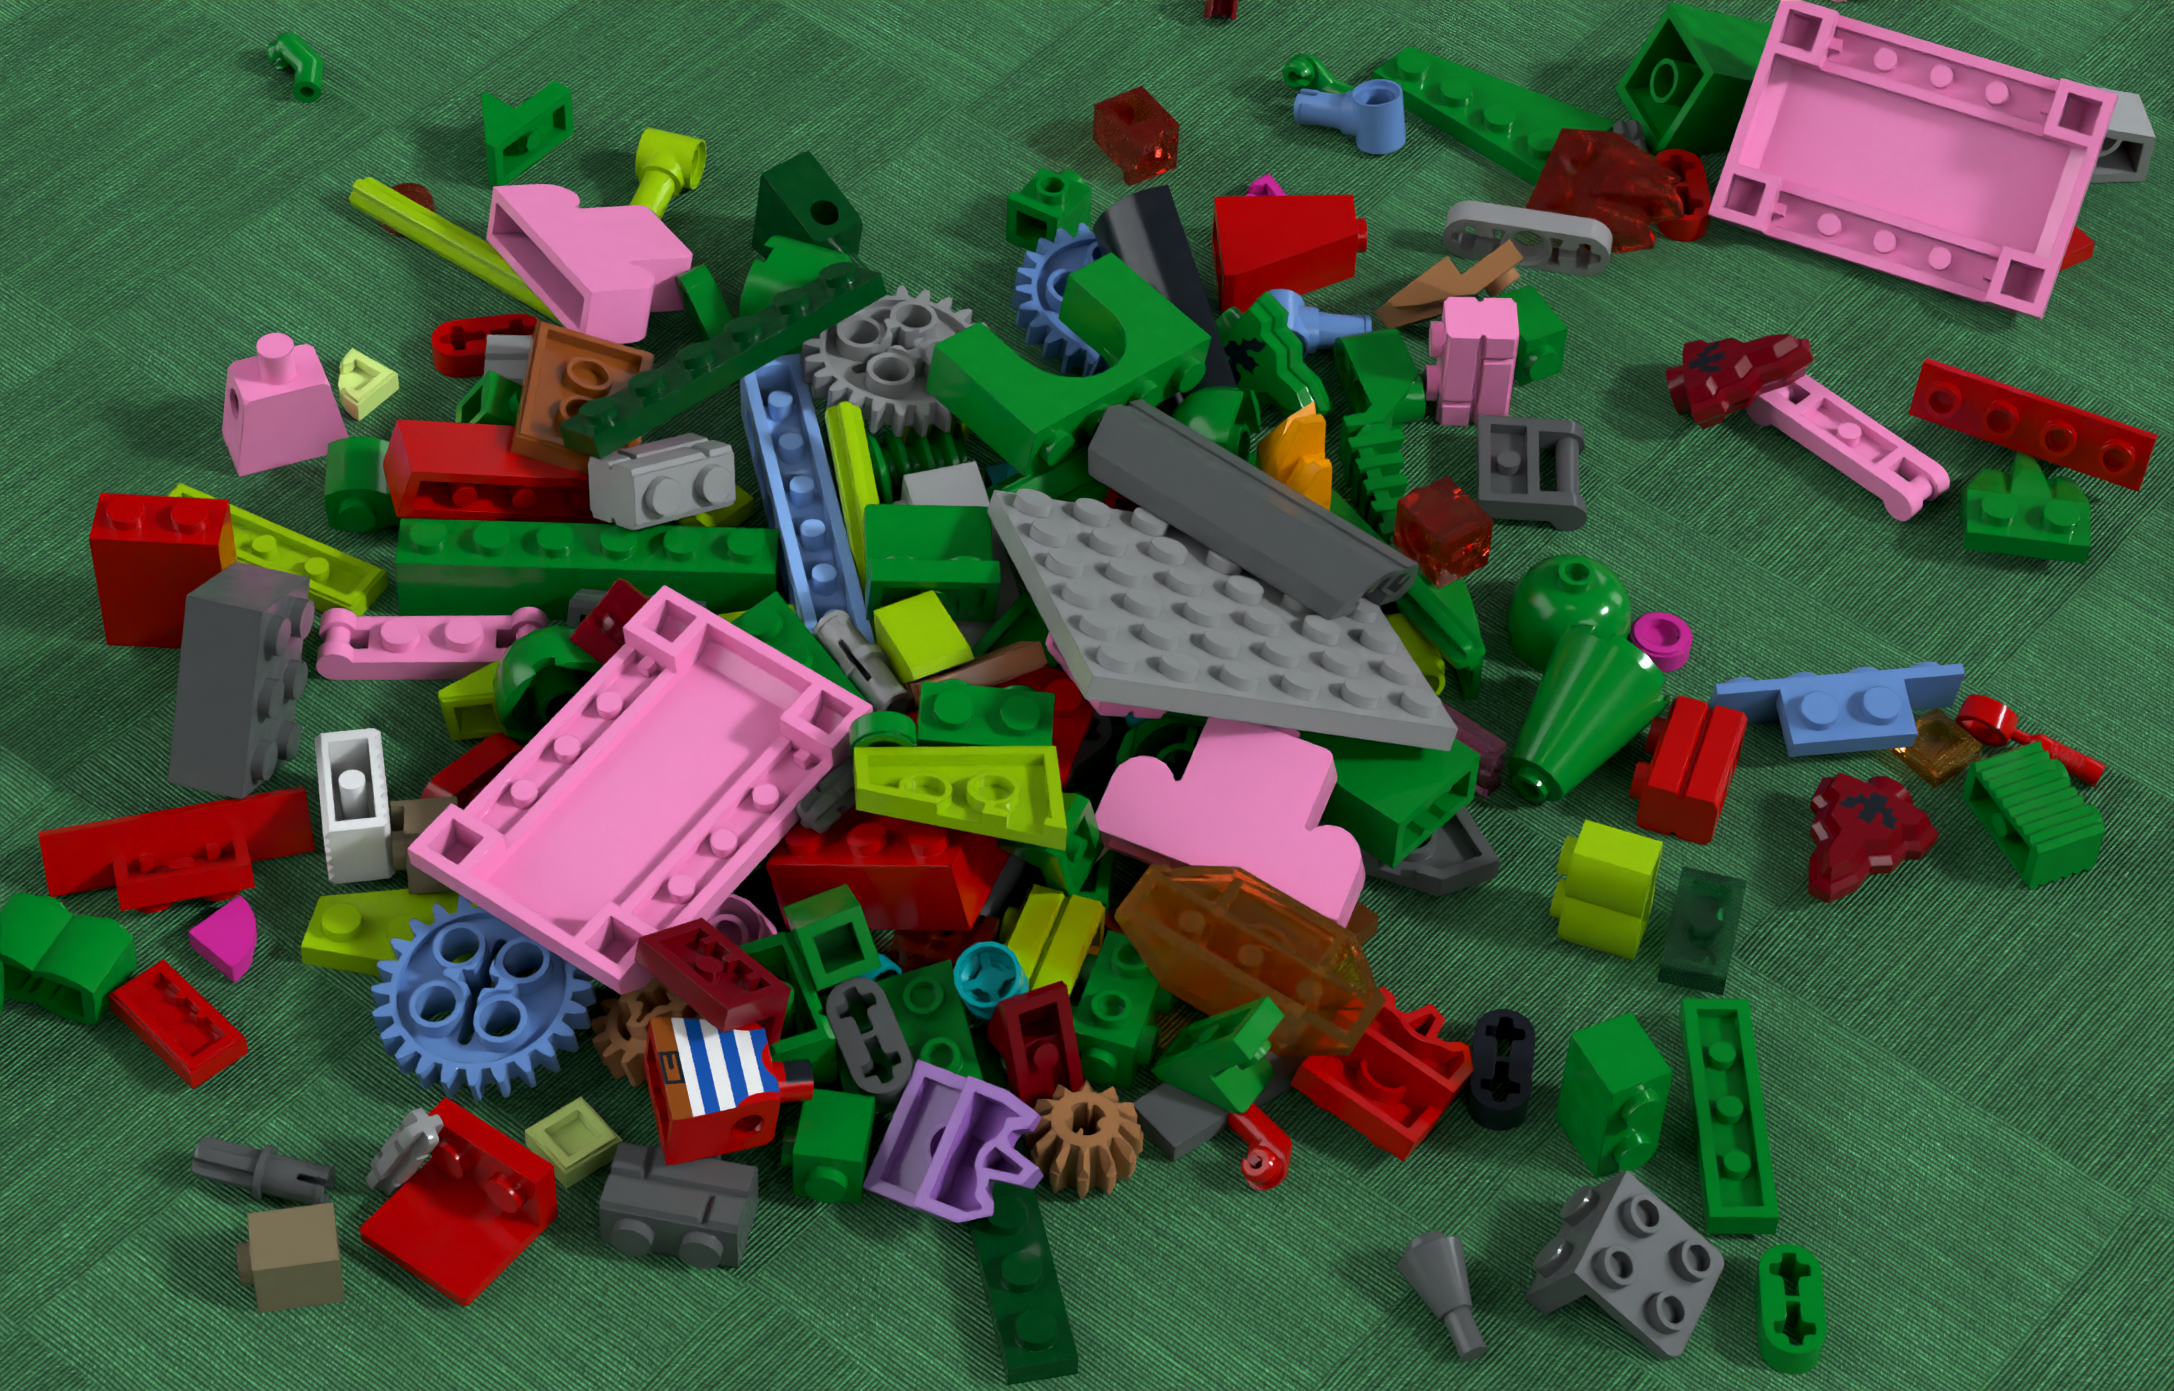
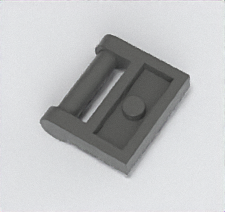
M1478 415L1476 428V517L1548 521L1554 527L1563 531H1574L1585 525L1587 506L1584 498L1580 496L1579 454L1585 448L1583 427L1577 422L1570 420ZM1539 448L1549 449L1555 455L1556 492L1540 491Z

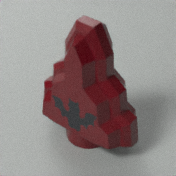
M1790 334L1768 335L1748 342L1728 338L1707 343L1700 339L1684 343L1682 351L1683 364L1666 369V380L1673 404L1679 416L1691 413L1696 424L1704 430L1720 424L1726 415L1750 407L1761 394L1788 386L1803 377L1806 367L1813 362V352L1809 340L1795 339Z
M1838 773L1833 778H1822L1809 807L1816 815L1811 825L1810 836L1817 847L1810 856L1808 863V894L1823 902H1833L1857 891L1869 875L1892 873L1904 860H1920L1937 842L1938 831L1931 825L1927 814L1913 805L1910 793L1902 784L1886 776H1874L1868 779L1867 782L1843 773Z

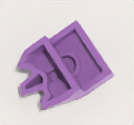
M918 1059L863 1188L875 1195L940 1220L961 1223L993 1216L994 1200L992 1191L995 1182L1034 1189L1043 1178L1039 1167L1013 1148L1022 1134L1034 1132L1041 1120V1116L1008 1090L969 1075L968 1078Z

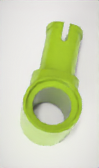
M650 127L645 129L639 141L635 160V172L640 184L629 206H646L661 220L670 200L677 197L681 193L682 188L694 190L700 183L706 161L705 140Z

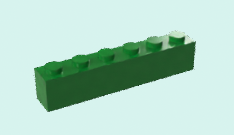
M401 518L394 562L400 616L512 615L516 610L523 607H535L543 610L549 620H567L569 600L581 588L608 591L619 578H624L642 593L654 596L663 585H666L690 600L706 601V609L717 616L718 614L747 611L775 591L779 593V529L654 525L633 531L616 524Z

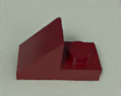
M1061 980L998 1002L985 1034L986 1039L1005 1058L1011 1093L1034 1109L1037 1099L1052 1100V1095L1058 1084L1071 1092H1078L1084 1083L1067 985Z

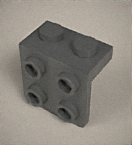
M1627 1170L1594 1188L1588 1185L1582 1186L1564 1204L1560 1212V1217L1564 1220V1223L1557 1236L1548 1242L1537 1255L1533 1267L1538 1272L1525 1298L1546 1315L1587 1295L1657 1357L1664 1361L1678 1357L1682 1354L1723 1271L1724 1259L1722 1254Z

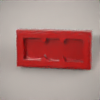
M164 959L108 994L110 1009L192 1089L248 1053L246 1038Z

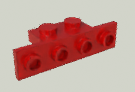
M1926 358L1923 362L1908 413L1909 415L2139 492L2158 436L2157 434Z
M304 786L248 795L243 799L231 798L38 832L50 897L116 886L120 910L135 909L141 913L159 912L171 907L175 901L202 897L207 901H222L233 898L241 890L255 887L251 862L315 851Z

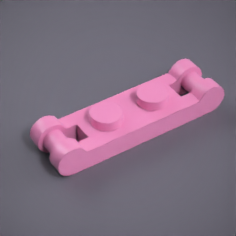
M1806 374L1788 386L1761 394L1750 407L1746 408L1748 415L1756 424L1761 426L1772 424L1882 499L1889 514L1899 521H1907L1921 511L1924 500L1933 501L1950 487L1949 476L1940 464ZM1899 474L1903 475L1904 477H1906V478H1907L1908 480H1910V481L1908 482L1906 479H1904L1903 477H1901Z
M523 607L516 610L512 615L356 616L347 609L333 608L325 611L320 618L319 636L324 643L319 646L317 651L316 669L321 676L331 680L462 679L484 666L500 660L502 654L508 648L498 647H510L516 640L528 633L548 627L549 619L543 610L535 607ZM368 647V649H354V648Z

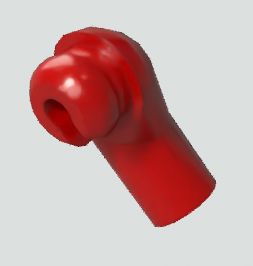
M1254 1102L1242 1114L1230 1112L1227 1118V1125L1249 1145L1246 1159L1242 1158L1240 1165L1245 1180L1251 1187L1257 1190H1269L1277 1187L1288 1175L1292 1152L1290 1137Z

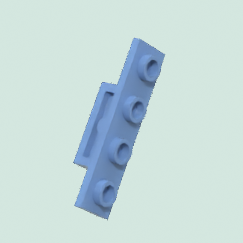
M1921 662L1909 668L1878 670L1874 667H1860L1848 673L1827 675L1799 672L1786 678L1767 680L1738 677L1725 683L1715 684L1708 707L1713 709L1718 705L1744 712L1746 718H1748L1747 724L1780 721L1788 757L1913 747L1918 732L1912 710L1952 707L1965 676V671L1962 663L1939 665L1936 662Z

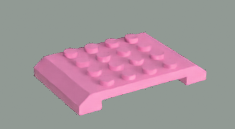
M1780 0L1708 215L1713 219L1742 230L2012 314L2042 320L2119 97L2118 94L2061 78L2059 81L1841 16L1836 10L1806 1Z
M663 585L623 626L625 644L470 804L462 810L451 803L407 848L410 863L621 995L646 987L654 978L653 975L634 961L639 937L699 918L707 921L800 820L801 817L796 811L798 802L814 788L820 792L817 789L818 784L851 755L849 728L852 722L862 715L873 712V705L666 585Z

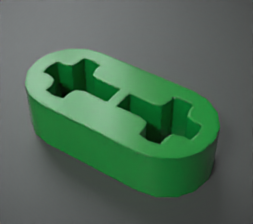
M702 264L676 275L677 289L701 342H706L724 332L725 325L733 319L708 268Z
M1792 1244L1775 1245L1766 1250L1761 1256L1754 1283L1758 1348L1762 1359L1768 1366L1778 1372L1791 1375L1803 1374L1813 1369L1820 1361L1826 1339L1827 1324L1822 1270L1816 1257L1803 1247ZM1778 1273L1791 1274L1792 1282L1797 1284L1795 1296L1785 1295L1784 1280ZM1785 1322H1795L1796 1338L1799 1342H1802V1345L1789 1344L1788 1336L1783 1334Z

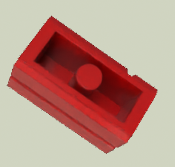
M1678 695L1676 698H1673L1667 718L1659 716L1653 718L1645 746V753L1652 754L1653 758L1651 763L1638 761L1629 792V798L1640 800L1636 817L1639 828L1665 835L1674 832L1679 839L1705 846L1709 842L1711 843L1741 754L1748 721L1744 712L1718 705L1712 709L1708 707L1707 702Z

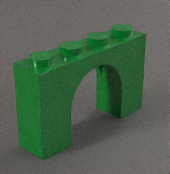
M1112 252L1068 275L1058 317L1062 323L1104 358L1110 366V369L1087 377H1066L1045 372L1022 359L980 321L934 345L925 389L1024 477L1047 465L1054 466L1060 463L1070 452L1090 442L1108 406L1116 404L1127 406L1130 401L1142 399L1156 407L1157 404L1178 392L1185 393L1192 390L1205 374L1206 365L1204 363L1211 336Z

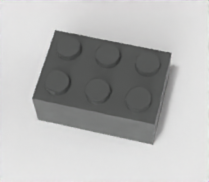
M236 561L186 595L168 783L243 799L264 781L269 780L287 762L294 759L301 739V726L299 723L294 722L296 700H299L302 696L308 676L307 664L301 661L303 639L308 636L311 630L315 612L314 602L308 600L310 577Z

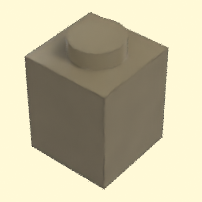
M333 1202L247 1213L249 1242L236 1244L240 1286L254 1285L259 1313L345 1302Z

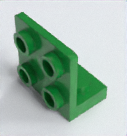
M866 505L863 515L866 620H874V610L933 590L954 622H994L1001 575L1000 561H993L992 525L987 513L988 507Z

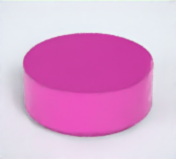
M1652 612L1638 617L1633 622L1628 641L1644 652L1662 672H1671L1681 668L1687 662L1691 650L1692 632L1689 626L1679 617L1664 612Z

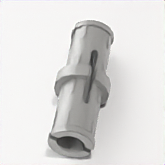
M843 610L830 612L821 618L815 626L814 637L825 648L865 700L873 705V711H892L904 715L909 714L914 706V697L902 686L888 668L889 658L882 648L874 643L869 644L854 625L852 618Z

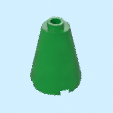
M1578 624L1569 626L1556 641L1507 764L1514 788L1525 798L1534 802H1543L1544 800L1550 802L1559 801L1649 726L1653 718L1660 716L1669 704L1670 694L1663 697L1660 690L1666 682L1662 671L1644 652L1627 639L1613 633L1609 640L1605 641L1590 635L1596 626Z

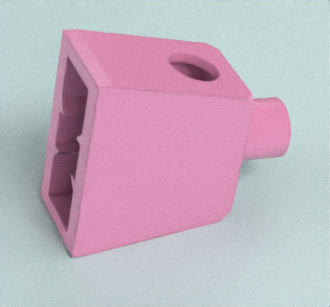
M283 333L264 335L256 344L257 356L234 361L227 369L222 435L239 477L327 455L329 443L349 438L332 389L314 347L308 344L294 346L291 337Z

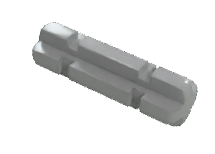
M416 1108L406 1115L402 1120V1124L396 1128L380 1149L381 1151L370 1162L372 1170L365 1179L371 1190L381 1188L387 1196H392L413 1176L428 1157V1153L439 1143L437 1134L444 1125L438 1114L428 1116L422 1108Z

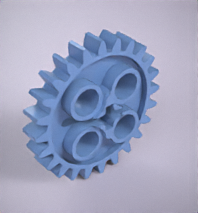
M1079 223L1076 237H1072L1067 231L1059 228L1057 229L1054 243L1045 238H1040L1036 253L1030 251L1025 253L1022 268L1017 270L1011 308L1018 310L1015 321L1016 327L1028 328L1025 343L1027 345L1044 344L1040 358L1042 361L1051 360L1058 356L1063 359L1061 373L1066 374L1077 366L1083 368L1082 376L1087 377L1094 375L1095 372L1102 373L1110 369V366L1102 356L1058 319L1068 275L1102 257L1095 234H1092L1084 223Z
M459 895L458 912L450 915L438 903L432 905L436 922L429 926L412 918L409 921L414 935V939L411 942L392 938L390 944L398 961L384 960L379 961L377 964L384 983L371 987L372 995L378 1007L372 1011V1015L378 1031L382 1032L380 1038L387 1054H395V1059L403 1074L416 1069L415 1072L420 1086L425 1090L441 1077V1084L447 1098L452 1099L463 1083L469 1084L475 1101L481 1100L486 1085L496 1083L499 1092L504 1098L509 1097L511 1079L519 1076L529 1087L537 1086L533 1069L541 1064L551 1071L558 1072L560 1066L555 1054L556 1049L560 1048L566 1051L577 1052L579 1046L572 1029H590L591 1021L586 1006L596 1004L597 998L593 985L590 982L595 978L481 907L472 908L470 900ZM500 946H502L501 950H500L499 953L497 954V957H496V959H495V961H494L493 958H494V956H495V953H496L497 949H498ZM475 954L474 957L466 962L452 963L459 956ZM539 968V971L532 976L525 978L516 977L523 970ZM452 1012L444 1020L429 1022V1019L438 1013ZM507 1026L517 1027L516 1030L502 1037L492 1036L500 1028ZM474 1028V1034L472 1036L470 1043L464 1045L470 1037L472 1030Z

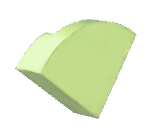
M353 348L344 356L340 363L338 377L340 401L348 414L357 421H361L399 389L398 373Z

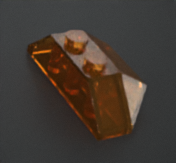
M1151 864L1115 913L1114 918L1162 988L1209 1016L1268 995L1285 1015L1268 1037V1040L1271 1042L1269 1051L1279 1057L1350 1056L1384 1007L1386 1000L1380 987H1376L1370 965L1353 932L1241 867L1193 865L1170 868L1169 864Z

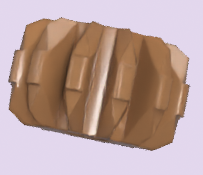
M1086 1079L1078 1092H1071L1058 1084L1052 1095V1100L1037 1099L1033 1110L1041 1116V1120L1034 1132L1025 1134V1147L1028 1148V1155H1031L1030 1161L1039 1167L1043 1177H1049V1184L1054 1194L1071 1186L1075 1188L1081 1201L1088 1193L1089 1188L1093 1187L1110 1196L1113 1188L1116 1186V1180H1131V1176L1136 1170V1159H1138L1139 1153L1143 1149V1132L1140 1131L1141 1125L1137 1124L1138 1115L1135 1111L1134 1103H1118L1119 1097L1114 1086L1099 1094L1093 1092Z

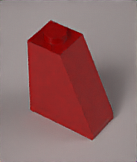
M1353 194L1214 197L1211 244L1220 316L1232 306L1238 307L1245 313L1255 303L1256 299L1266 291L1287 289L1302 295L1354 277L1357 253H1366L1367 223L1365 218H1356Z

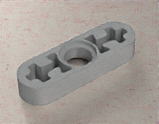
M1472 200L1458 202L1449 209L1443 232V242L1446 248L1462 258L1481 261L1510 239L1524 258L1518 267L1584 277L1597 275L1607 268L1613 243V236L1609 228L1595 219ZM1465 226L1476 228V233L1466 232ZM1496 229L1503 230L1501 238H1495ZM1520 231H1530L1539 235L1543 242L1535 246H1526L1518 243L1513 238V235ZM1554 238L1561 239L1560 248L1553 247ZM1580 244L1591 245V251L1579 249Z

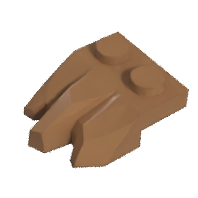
M1510 239L1462 275L1449 257L1446 256L1388 299L1385 304L1373 313L1387 328L1396 329L1436 319L1442 315L1444 301L1448 297H1476L1484 290L1490 298L1498 295L1520 278V274L1515 267L1522 263L1524 258Z

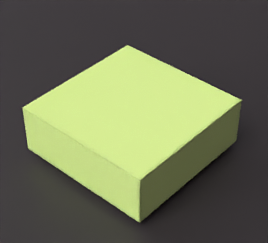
M581 1096L525 1130L526 1146L533 1153L554 1165L555 1177L566 1189L614 1160L619 1142H622V1139Z

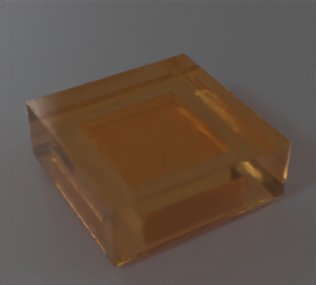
M1936 707L1915 721L1918 735L1912 747L1889 749L1892 754L1933 788H1936L1967 768L1971 762L1979 760L1982 744Z

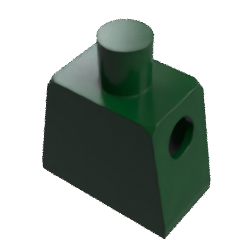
M809 150L761 173L751 246L764 259L767 260L774 249L764 246L771 237L781 235L847 254L854 266L870 270L858 257L863 228L860 215Z

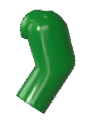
M289 32L279 34L277 40L270 42L266 48L269 62L271 63L277 59L276 69L286 70L292 67L295 70L293 95L297 100L304 103L317 101L321 96L324 73L322 57L298 34Z
M1307 53L1295 54L1283 68L1285 83L1292 89L1299 91L1306 88L1325 93L1346 94V92L1349 90L1353 91L1355 88L1338 80L1315 55Z

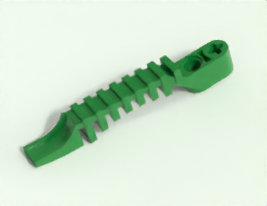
M1396 328L1337 337L1334 342L1333 354L1335 369L1340 385L1353 411L1352 415L1342 416L1338 456L1342 465H1344L1343 478L1347 487L1352 486L1351 500L1354 507L1359 508V516L1388 546L1419 564L1417 575L1481 640V633L1472 599L1464 579H1458L1464 567L1460 557L1454 556L1438 559L1444 547L1440 536L1422 539L1428 527L1424 515L1411 517L1417 504L1412 494L1403 496L1409 482L1405 473L1399 474L1405 462L1401 451H1399L1405 440L1402 429L1407 423L1424 419L1426 406L1423 384L1407 347ZM1390 602L1389 606L1392 613H1401L1393 605V603ZM1483 656L1478 660L1479 666L1471 671H1467L1465 668L1455 669L1452 666L1463 701L1475 699L1479 696Z

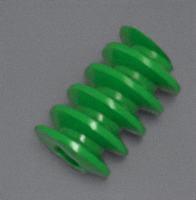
M959 422L955 426L953 438L950 431L945 433L934 424L929 441L927 437H921L914 427H910L905 444L901 437H895L892 430H887L883 436L881 448L874 435L866 433L876 489L883 504H893L895 490L902 489L904 475L968 463L964 435Z

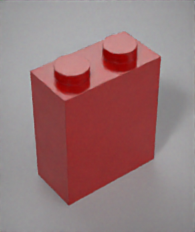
M100 493L89 536V543L107 645L181 649L186 595L237 561L229 500Z

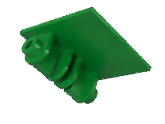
M950 959L876 981L884 991L893 1009L915 1063L919 1059L968 1078L969 1075L984 1081L966 1015H968L967 1008L954 984V970ZM828 996L820 998V1002L823 1007V1013L826 1017V1003ZM862 999L855 1000L849 1004L851 1007V1015L849 1017L856 1021L861 1033L864 1034L873 1030L867 1015L869 1007L863 1003ZM836 1039L837 1056L835 1058L843 1091L846 1093L862 1094L850 1073ZM882 1048L870 1052L876 1067L874 1075L880 1079L881 1083H887L894 1079L892 1068L895 1065H891L888 1062ZM899 1103L887 1106L875 1104V1117L896 1111Z

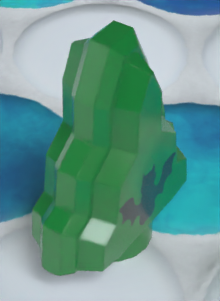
M1269 291L1264 292L1245 313L1238 307L1232 306L1215 321L1237 388L1253 390L1259 406L1271 404L1286 418L1313 401L1315 402L1316 415L1322 414L1324 419L1327 418L1333 410V406L1321 379L1303 363L1302 342L1287 326L1289 313Z

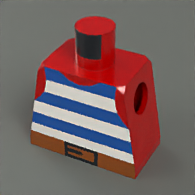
M652 1017L649 1020L643 1065L665 1165H677L766 1145L774 1139L780 1103L811 1101L813 1098L814 1079L810 1060L772 1061L765 1029L756 1022L722 1033L705 1019Z

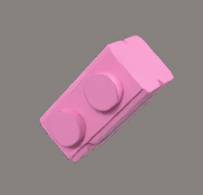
M1448 297L1444 301L1442 321L1430 322L1429 356L1437 357L1436 365H1425L1423 389L1425 401H1434L1435 418L1440 425L1468 426L1469 422H1474L1477 426L1478 415L1508 416L1519 342L1517 304L1512 298H1484L1482 302H1478L1475 297Z

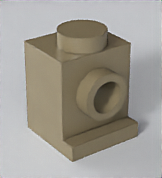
M457 796L391 801L394 870L407 871L409 894L453 891L410 863L407 848L451 803L458 807Z

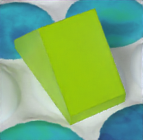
M933 590L873 611L877 645L888 656V668L901 684L915 681L974 659L969 644Z

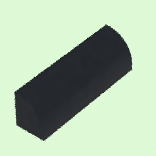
M1162 185L1148 188L1119 200L1106 209L1092 227L1102 257L1112 252L1211 336L1204 363L1206 371L1201 381L1192 390L1185 393L1178 392L1155 407L1171 417L1174 409L1190 393L1205 387L1229 386L1237 388L1169 186Z

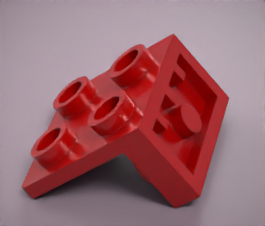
M445 1097L427 1114L428 1116L438 1114L444 1125L437 1134L439 1143L431 1151L432 1158L360 1227V1236L362 1242L457 1304L465 1307L469 1306L558 1217L554 1165Z

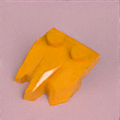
M1314 401L1286 418L1276 429L1258 443L1255 467L1330 511L1332 464L1329 459H1325L1326 421L1322 414L1316 415Z

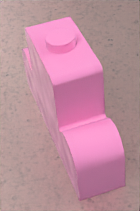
M551 184L493 186L486 240L567 329L618 344L638 342L646 336L650 312L684 309L675 276L691 269L693 253L648 207L631 205L579 208L580 199L578 195L561 186Z
M1208 717L1181 780L1175 781L1174 775L1168 766L1156 757L1142 755L1129 758L1120 764L1113 773L1095 813L1096 822L1105 848L1341 938L1362 891L1366 875L1359 844L1351 833L1338 826L1324 825L1317 827L1338 776L1332 753L1326 748L1299 739L1300 733L1296 729Z

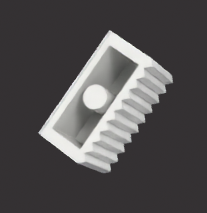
M375 728L320 733L314 740L329 881L335 884L388 879L396 872L393 864L392 834L381 732Z

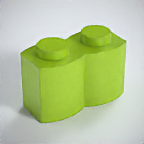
M1586 819L1578 838L1567 835L1557 865V873L1567 876V879H1559L1549 916L1560 919L1558 939L1634 961L1651 912L1663 842Z

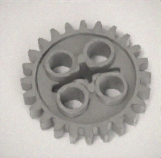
M900 285L895 296L886 295L802 343L800 365L804 366L803 382L813 384L811 395L813 399L828 398L827 408L836 406L844 401L858 406L861 409L862 418L870 420L869 429L871 433L875 434L883 424L892 426L895 437L902 436L905 426H913L921 437H926L929 424H935L945 433L949 432L952 418L960 422L962 421L925 388L934 345L974 325L975 323L971 324L972 310L968 308L954 313L951 311L952 298L947 297L936 304L930 302V290L924 289L917 298L909 297L905 286Z

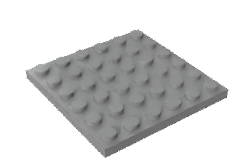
M1019 489L1017 493L993 491L987 513L1084 699L1450 751L1458 731L1457 726L1380 607L1362 596L1358 600L1360 604L1351 614L1327 620L1143 507L1136 508L1134 512L1109 508L1106 504L1089 498H1079L1075 503L1055 500L1033 489Z

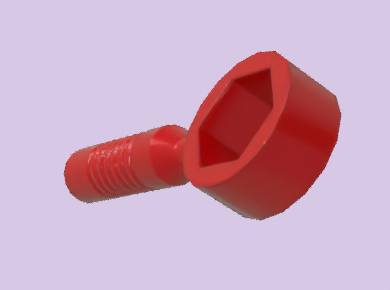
M1978 694L1967 696L1955 718V723L1961 731L1974 740L1986 745L2004 747L2010 739L2023 746L2041 741L2043 750H2048L2050 759H2058L2065 766L2068 775L2092 787L2096 786L2106 766L2089 756H2085L2083 753L2080 754L2079 751L2060 744V742L2044 734L2029 735L2017 729L2018 717L2006 705L1987 696Z

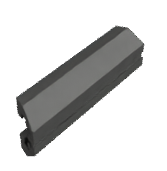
M1142 399L1130 401L1127 406L1116 404L1107 407L1088 447V475L1327 620L1351 614L1360 604L1358 600L1362 596L1378 606L1399 600L1416 582L1419 567L1417 562Z

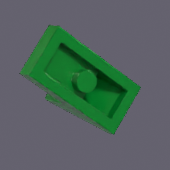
M555 80L534 96L527 98L516 109L487 92L481 93L488 183L492 189L493 186L507 185L574 134L572 91Z
M1062 792L1067 825L1066 851L998 838L997 845L1000 849L1041 868L1047 887L1063 891L1065 897H1070L1072 894H1078L1104 849V844L1090 799L1080 794Z
M1267 995L1186 1025L1150 1070L1160 1081L1232 1113L1242 1114L1248 1110L1274 1076L1273 1066L1264 1055L1271 1047L1268 1037L1285 1015Z

